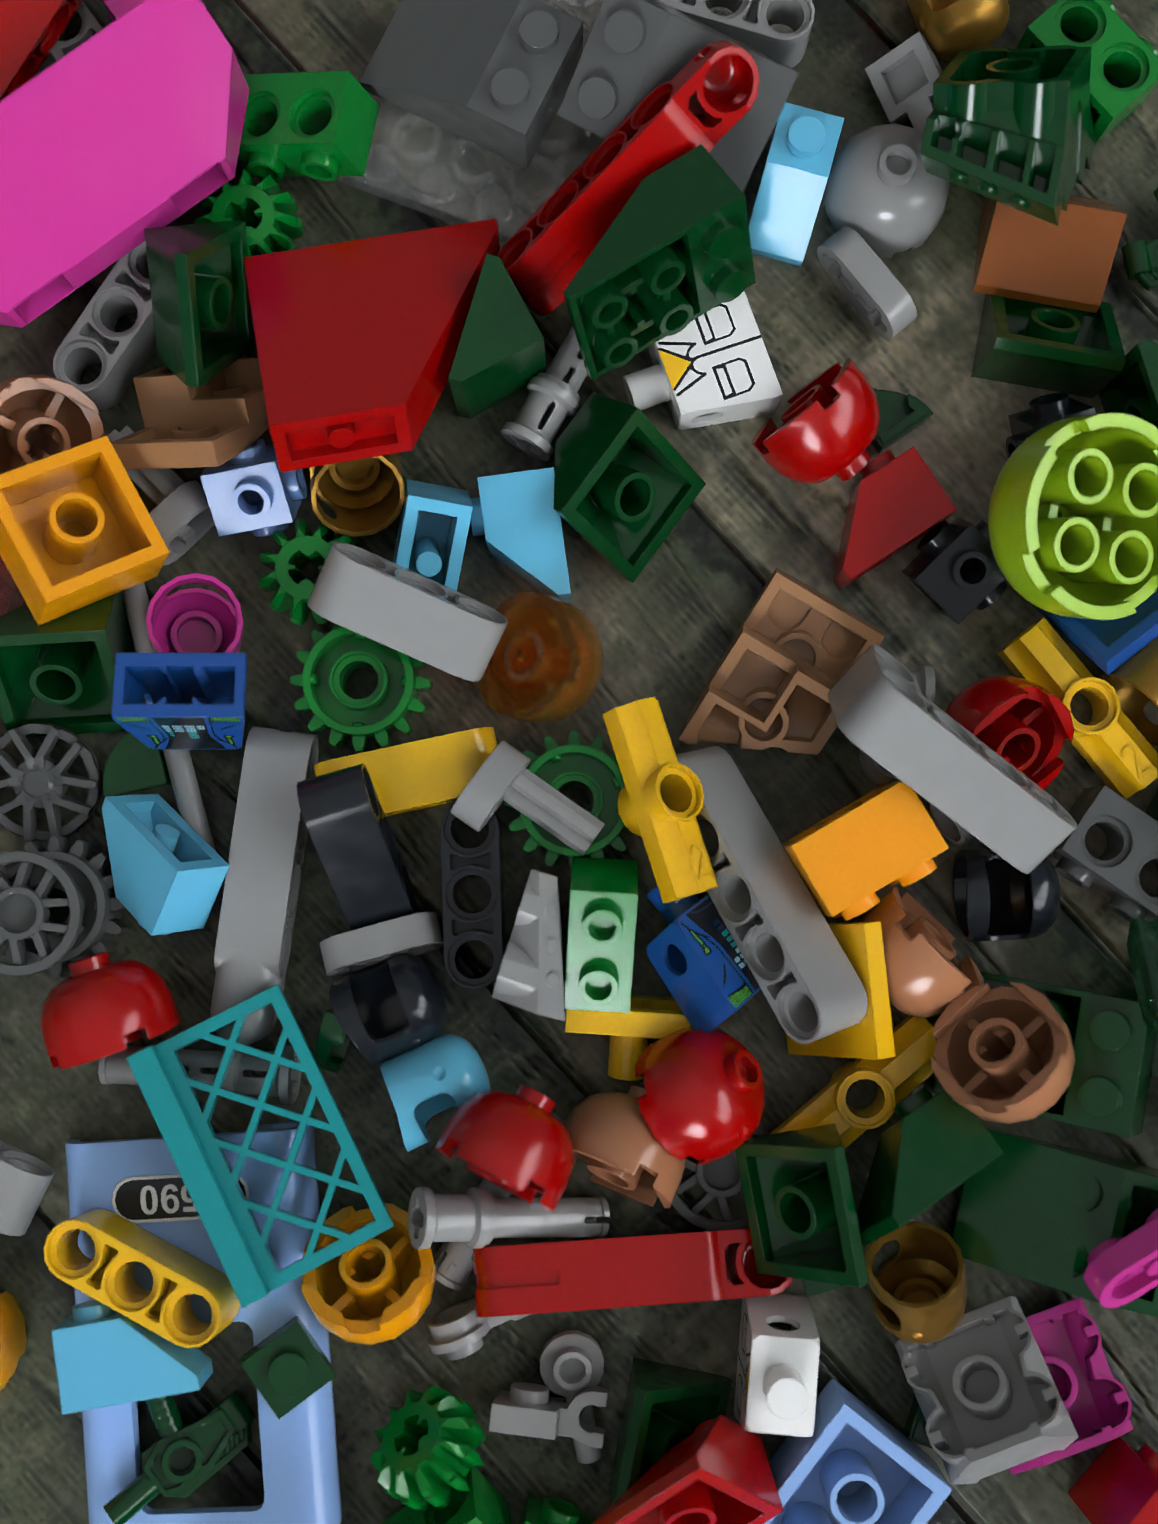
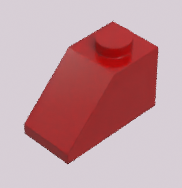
M914 446L896 458L891 450H887L871 460L859 471L863 480L859 482L849 498L833 578L839 590H842L926 535L933 527L947 520L957 510Z

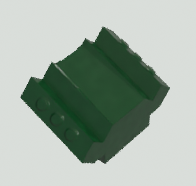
M1054 45L1021 49L988 47L976 50H961L933 83V111L926 119L920 156L926 172L1058 226L1061 209L1067 211L1072 189L1076 183L1082 185L1084 168L1090 169L1095 141V131L1090 110L1092 46Z

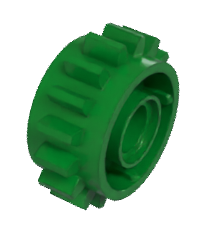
M333 623L334 630L326 635L314 629L310 634L316 644L311 651L298 650L296 657L304 663L303 674L290 677V683L302 688L305 695L294 703L296 710L300 712L312 711L315 714L307 726L309 730L318 734L330 727L332 729L329 734L328 744L340 748L347 737H351L354 750L358 753L366 752L370 739H376L383 748L390 747V734L396 730L408 736L411 735L413 730L407 721L412 713L426 715L428 710L418 700L419 692L433 689V683L430 679L418 675V670L424 668L427 664ZM362 667L375 669L378 675V684L375 691L364 699L351 698L347 691L349 676L355 670Z
M570 731L568 745L559 747L556 741L549 735L544 737L546 749L544 754L538 757L529 750L523 753L531 759L528 764L530 766L528 770L558 791L569 784H580L585 786L592 794L593 807L589 813L605 825L584 855L590 854L591 858H604L602 849L608 844L613 849L622 853L627 847L618 834L622 828L629 829L623 824L618 812V796L625 784L615 753L608 756L602 752L604 737L599 735L594 738L590 746L580 745L578 732ZM504 801V805H506V806H508V807H511V808H514V807H512L510 804H508L507 802ZM520 812L521 817L512 821L509 824V828L512 832L527 829L531 836L527 839L523 849L530 853L542 845L548 849L545 856V865L550 867L555 864L559 855L568 856L572 871L573 857H581L582 855Z

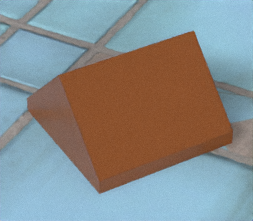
M1071 195L1067 211L1061 209L1059 223L1056 226L983 196L972 292L1096 313L1103 298L1127 213L1109 201Z

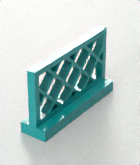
M277 984L157 1045H150L126 1057L242 1309L267 1296L271 1291L394 1226L388 1209L280 985ZM272 1004L283 1026L274 1054L238 1043L248 1015ZM235 1022L229 1039L212 1034ZM200 1039L226 1047L213 1084L189 1077L177 1051ZM288 1040L300 1062L283 1057ZM235 1050L271 1061L258 1099L222 1088ZM279 1065L305 1072L312 1086L303 1114L267 1102ZM194 1088L210 1093L205 1108H203ZM219 1096L255 1107L242 1145L217 1137L210 1120ZM317 1099L328 1122L311 1117ZM264 1110L300 1122L287 1159L251 1148ZM308 1125L335 1134L341 1150L332 1174L296 1163ZM223 1149L238 1153L233 1170ZM247 1157L284 1168L271 1206L245 1198L238 1182ZM346 1159L357 1182L340 1177ZM292 1171L329 1183L317 1220L279 1209ZM337 1186L363 1194L375 1218L373 1221L352 1232L324 1223ZM251 1210L268 1215L262 1232ZM276 1218L313 1230L305 1256L280 1270L267 1245ZM321 1233L339 1238L315 1251Z

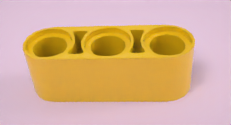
M481 727L326 760L314 764L313 767L316 777L364 763L384 813L388 817L456 802L466 785L496 748L497 741L494 727Z
M100 1208L84 1212L55 1226L46 1238L44 1260L50 1272L58 1279L176 1345L185 1348L200 1347L227 1328L238 1315L240 1302L225 1273L112 1211ZM80 1230L86 1231L95 1243L93 1259L86 1257L78 1246ZM136 1261L143 1263L150 1269L153 1275L152 1291L143 1289L137 1283L134 1277ZM192 1294L200 1295L209 1302L212 1308L211 1323L200 1321L194 1315L190 1301Z

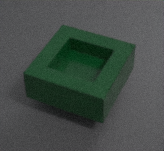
M298 1316L241 1356V1366L278 1419L336 1377L334 1367Z

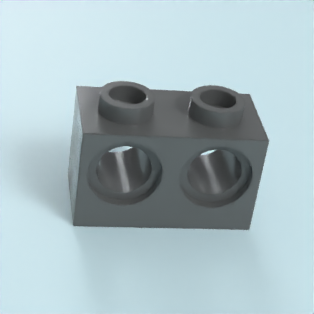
M1106 785L1084 788L1069 810V814L1076 821L1078 827L1049 854L1058 860L1054 867L1055 870L1079 887L1088 889L1093 884L1112 897L1107 906L1127 921L1138 926H1142L1145 921L1158 923V887L1152 894L1148 895L1143 891L1139 883L1140 870L1148 861L1158 870V821ZM1094 824L1104 831L1107 838L1106 849L1097 859L1088 852L1085 846L1086 833Z

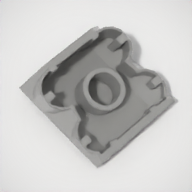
M531 869L492 998L540 1016L565 1021V978L559 876Z
M1008 1296L965 1313L956 1329L938 1342L916 1344L900 1339L895 1343L907 1382L913 1388L927 1422L925 1430L932 1449L942 1459L952 1485L977 1484L980 1479L1054 1451H1064L1079 1437L1015 1296Z

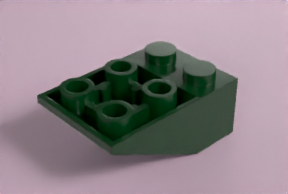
M702 144L642 180L563 292L586 371L591 380L596 379L611 369L622 367L634 355L666 336L679 333L694 319L721 303L734 300L746 288L756 283L744 193Z
M980 971L984 984L988 983L992 989L1001 986L1013 987L1010 982L1024 983L1045 995L1070 1032L1075 1055L1070 1084L1056 1104L1037 1117L1128 1138L1141 1134L1143 1132L1158 1033V1004ZM935 1076L933 1093L939 1094L944 1088Z
M986 1127L1004 1153L961 1185L950 1236L959 1246L962 1258L1100 1303L1083 1279L1085 1270L1088 1267L1087 1258L1092 1250L1102 1242L1112 1238L1122 1239L1145 1225L1147 1218L1158 1208V1169ZM1158 1285L1130 1303L1118 1308L1158 1317Z

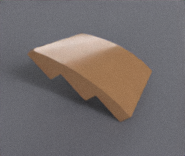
M244 355L200 387L186 386L167 366L133 377L145 428L115 440L111 444L125 470L219 467L247 449L269 428L259 358H247Z
M776 567L702 691L679 734V740L686 744L695 745L699 741L738 744L742 749L764 750L769 747L782 748L789 753L819 755L837 728L828 692L872 644L878 646L885 638L884 631Z

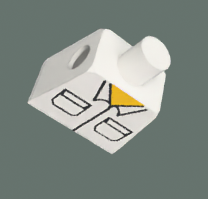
M745 291L734 300L721 303L694 319L679 333L666 336L649 346L648 350L653 366L623 376V383L630 405L644 410L667 402L677 429L680 430L766 416L776 412L783 396Z
M782 1292L773 1296L742 1298L734 1416L744 1431L812 1437L820 1337L809 1298L806 1294ZM783 1322L792 1326L791 1331L774 1329L768 1324Z

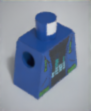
M116 653L112 719L145 746L156 750L242 748L245 723L247 654ZM143 697H145L147 704H142Z
M656 886L646 897L669 925L646 946L647 956L692 1028L710 1033L760 991L761 988L709 894L701 900L696 895L663 904L658 886Z

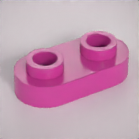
M1158 1208L1147 1218L1144 1226L1122 1239L1112 1238L1102 1242L1089 1254L1087 1258L1088 1267L1085 1270L1083 1279L1103 1307L1116 1308L1123 1306L1158 1285Z

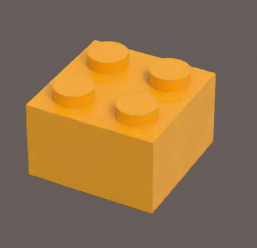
M107 435L0 474V556L38 626L158 576L170 551Z
M901 780L875 788L782 843L822 915L834 916L835 919L843 916L845 921L857 917L878 904L880 900L875 892L887 884L893 886L900 883L902 887H905L937 869V865L932 858L949 849L916 792Z

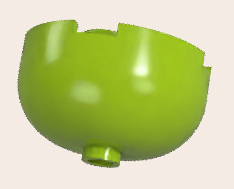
M1103 413L1071 417L1041 428L1022 442L1011 454L1002 467L993 487L988 511V531L992 552L1000 571L1013 589L1024 599L1040 609L1059 616L1113 620L1135 614V608L1158 588V428L1139 417L1123 413Z

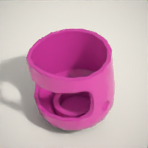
M200 573L177 576L161 586L149 603L146 625L151 648L154 653L239 652L243 637L241 606L232 590L217 578ZM200 583L213 586L226 595L229 601L215 591L198 587L178 590L167 597L166 595L179 585Z

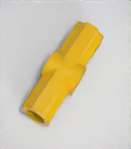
M1044 617L1017 635L997 653L1016 677L1029 680L1044 687L1058 697L1070 710V713V703L1075 693L1081 694L1089 700L1092 706V717L1087 725L1078 722L1071 713L1074 727L1071 744L1107 787L1124 799H1128L1158 778V753L1121 710L1120 699L1114 687L1105 680L1094 677Z
M655 697L639 699L615 707L602 714L625 784L619 792L617 801L619 816L623 824L632 833L642 837L663 904L719 887L696 818L703 808V787L698 776L689 767L678 763L658 699Z
M908 1015L893 1028L895 1057L880 1060L856 1059L839 1066L832 1075L831 1081L770 1134L835 1124L845 1149L867 1129H875L883 1125L893 1114V1108L934 1073L931 1063V1057L935 1060L934 1050L937 1042L932 1036L934 1027L925 1017ZM868 1079L877 1083V1096L871 1105L856 1109L846 1104L847 1090L854 1082Z

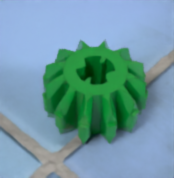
M243 169L239 178V185L231 187L230 183L227 182L219 188L221 194L218 197L207 196L200 201V205L207 215L194 219L195 224L232 220L246 222L248 256L298 249L293 240L304 236V225L299 217L294 216L297 213L298 206L293 195L288 192L280 193L277 181L270 175L266 176L256 185L253 175Z
M297 519L294 524L296 538L289 540L280 530L273 531L272 538L281 548L279 553L276 554L269 551L259 553V561L274 571L262 575L258 578L257 582L263 591L275 592L268 604L273 611L279 614L291 607L290 621L295 625L303 626L311 613L307 601L314 584L306 579L301 570L306 564L311 562L321 571L332 543L344 542L355 545L356 542L352 536L344 534L334 538V531L321 522L317 525L312 536L304 519ZM312 611L317 624L321 627L329 626V620Z
M434 1385L425 1394L422 1391L418 1392L409 1389L404 1407L388 1406L391 1420L387 1427L373 1431L378 1442L382 1445L374 1451L369 1459L374 1464L375 1470L380 1473L377 1482L382 1485V1489L396 1500L400 1498V1501L413 1510L419 1509L422 1512H425L431 1504L434 1507L448 1509L453 1489L470 1492L465 1477L470 1469L484 1466L480 1454L475 1450L487 1437L483 1433L481 1426L476 1423L477 1415L473 1412L474 1409L461 1397L456 1398L446 1389L437 1388Z

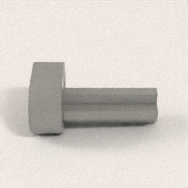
M126 426L120 432L114 429L107 437L110 442H113L135 431L131 427ZM172 468L126 470L131 481L156 505L149 514L170 551L163 566L178 560L214 526L212 513L203 485L196 480L185 482Z
M501 741L466 785L450 813L479 832L501 803L505 801L583 856L605 824L526 769L531 759L506 741Z

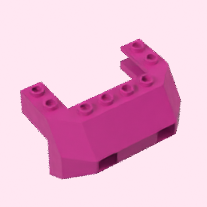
M100 0L108 10L109 14L107 16L112 23L0 101V325L23 328L145 241L144 229L167 226L235 177L250 89L232 47L201 0Z

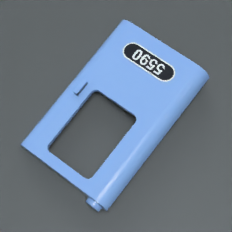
M284 1121L259 1125L251 1148L287 1159L300 1122ZM308 1125L296 1163L317 1169L314 1126ZM246 1131L215 1134L219 1138L242 1145ZM163 1137L84 1142L80 1141V1139L65 1141L70 1218L92 1209L103 1208L112 1211L226 1274ZM223 1149L233 1170L238 1153ZM247 1157L238 1182L245 1198L271 1206L284 1168ZM292 1171L279 1209L317 1220L320 1212L318 1179ZM251 1210L262 1232L268 1215ZM277 1218L275 1219L267 1245L279 1270L305 1256L303 1253L304 1248L313 1230ZM80 1230L78 1246L86 1257L93 1259L95 1243L86 1231ZM136 1261L134 1277L137 1283L143 1289L152 1291L153 1275L150 1269L143 1263ZM302 1275L271 1291L267 1296L243 1309L240 1305L238 1315L233 1322H244L250 1326L253 1333L254 1347L298 1316L331 1363L329 1331L320 1324L305 1300L301 1288V1283L303 1284ZM74 1288L75 1305L94 1300V1298ZM192 1294L190 1301L194 1315L200 1321L211 1323L212 1308L209 1302L200 1295ZM333 1380L329 1381L280 1419L277 1418L257 1389L264 1503L262 1505L153 1509L146 1505L125 1524H340L343 1517ZM137 1401L82 1411L89 1524H114L103 1506L142 1474Z

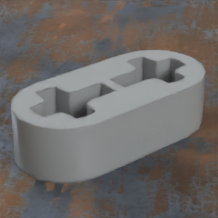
M843 226L817 247V256L825 273L867 324L882 338L890 340L917 318L916 306L907 290L855 230Z
M421 912L331 936L320 942L327 976L352 974L394 956L407 954L418 956L444 946L437 912Z

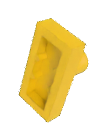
M631 995L630 1013L567 1009L565 1032L610 1035L607 1074L618 1080L637 1081L644 1079V1073L635 1077V1069L643 1049L648 1046L649 1038L662 1039L671 1033L691 1026L674 998Z

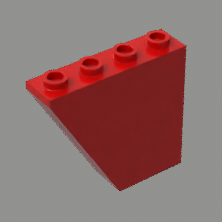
M496 218L244 257L268 425L280 472L412 451L448 382L486 254L497 256L500 251L499 230Z

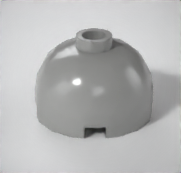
M891 123L870 126L850 137L833 159L822 197V206L824 207L825 205L826 214L831 221L830 229L833 234L843 226L852 228L867 242L880 259L891 258L896 252H904L910 248L914 250L923 245L943 216L950 182L926 172L920 156L923 134L915 128Z

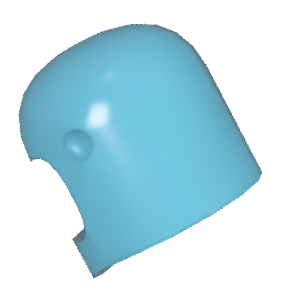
M455 1034L437 1035L433 1040L380 1063L386 1087L397 1113L403 1143L407 1152L430 1142L427 1125L433 1116L449 1108L460 1107L476 1094L491 1090L486 1068L478 1052L470 1042Z

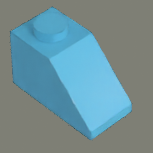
M786 102L777 121L749 223L752 254L802 266L845 118Z
M554 467L477 477L480 497L471 498L473 505L471 515L473 536L485 535L487 547L491 555L558 605L571 604V589L561 518L553 509Z
M406 479L404 488L405 500L399 516L392 562L457 591L473 510L469 492L467 490Z
M158 793L105 796L101 808L116 898L151 936L204 928L230 865Z
M95 1299L73 1306V1315H70L51 1330L62 1415L197 1391L201 1389L213 1373L212 1359L197 1347L185 1348L176 1345Z

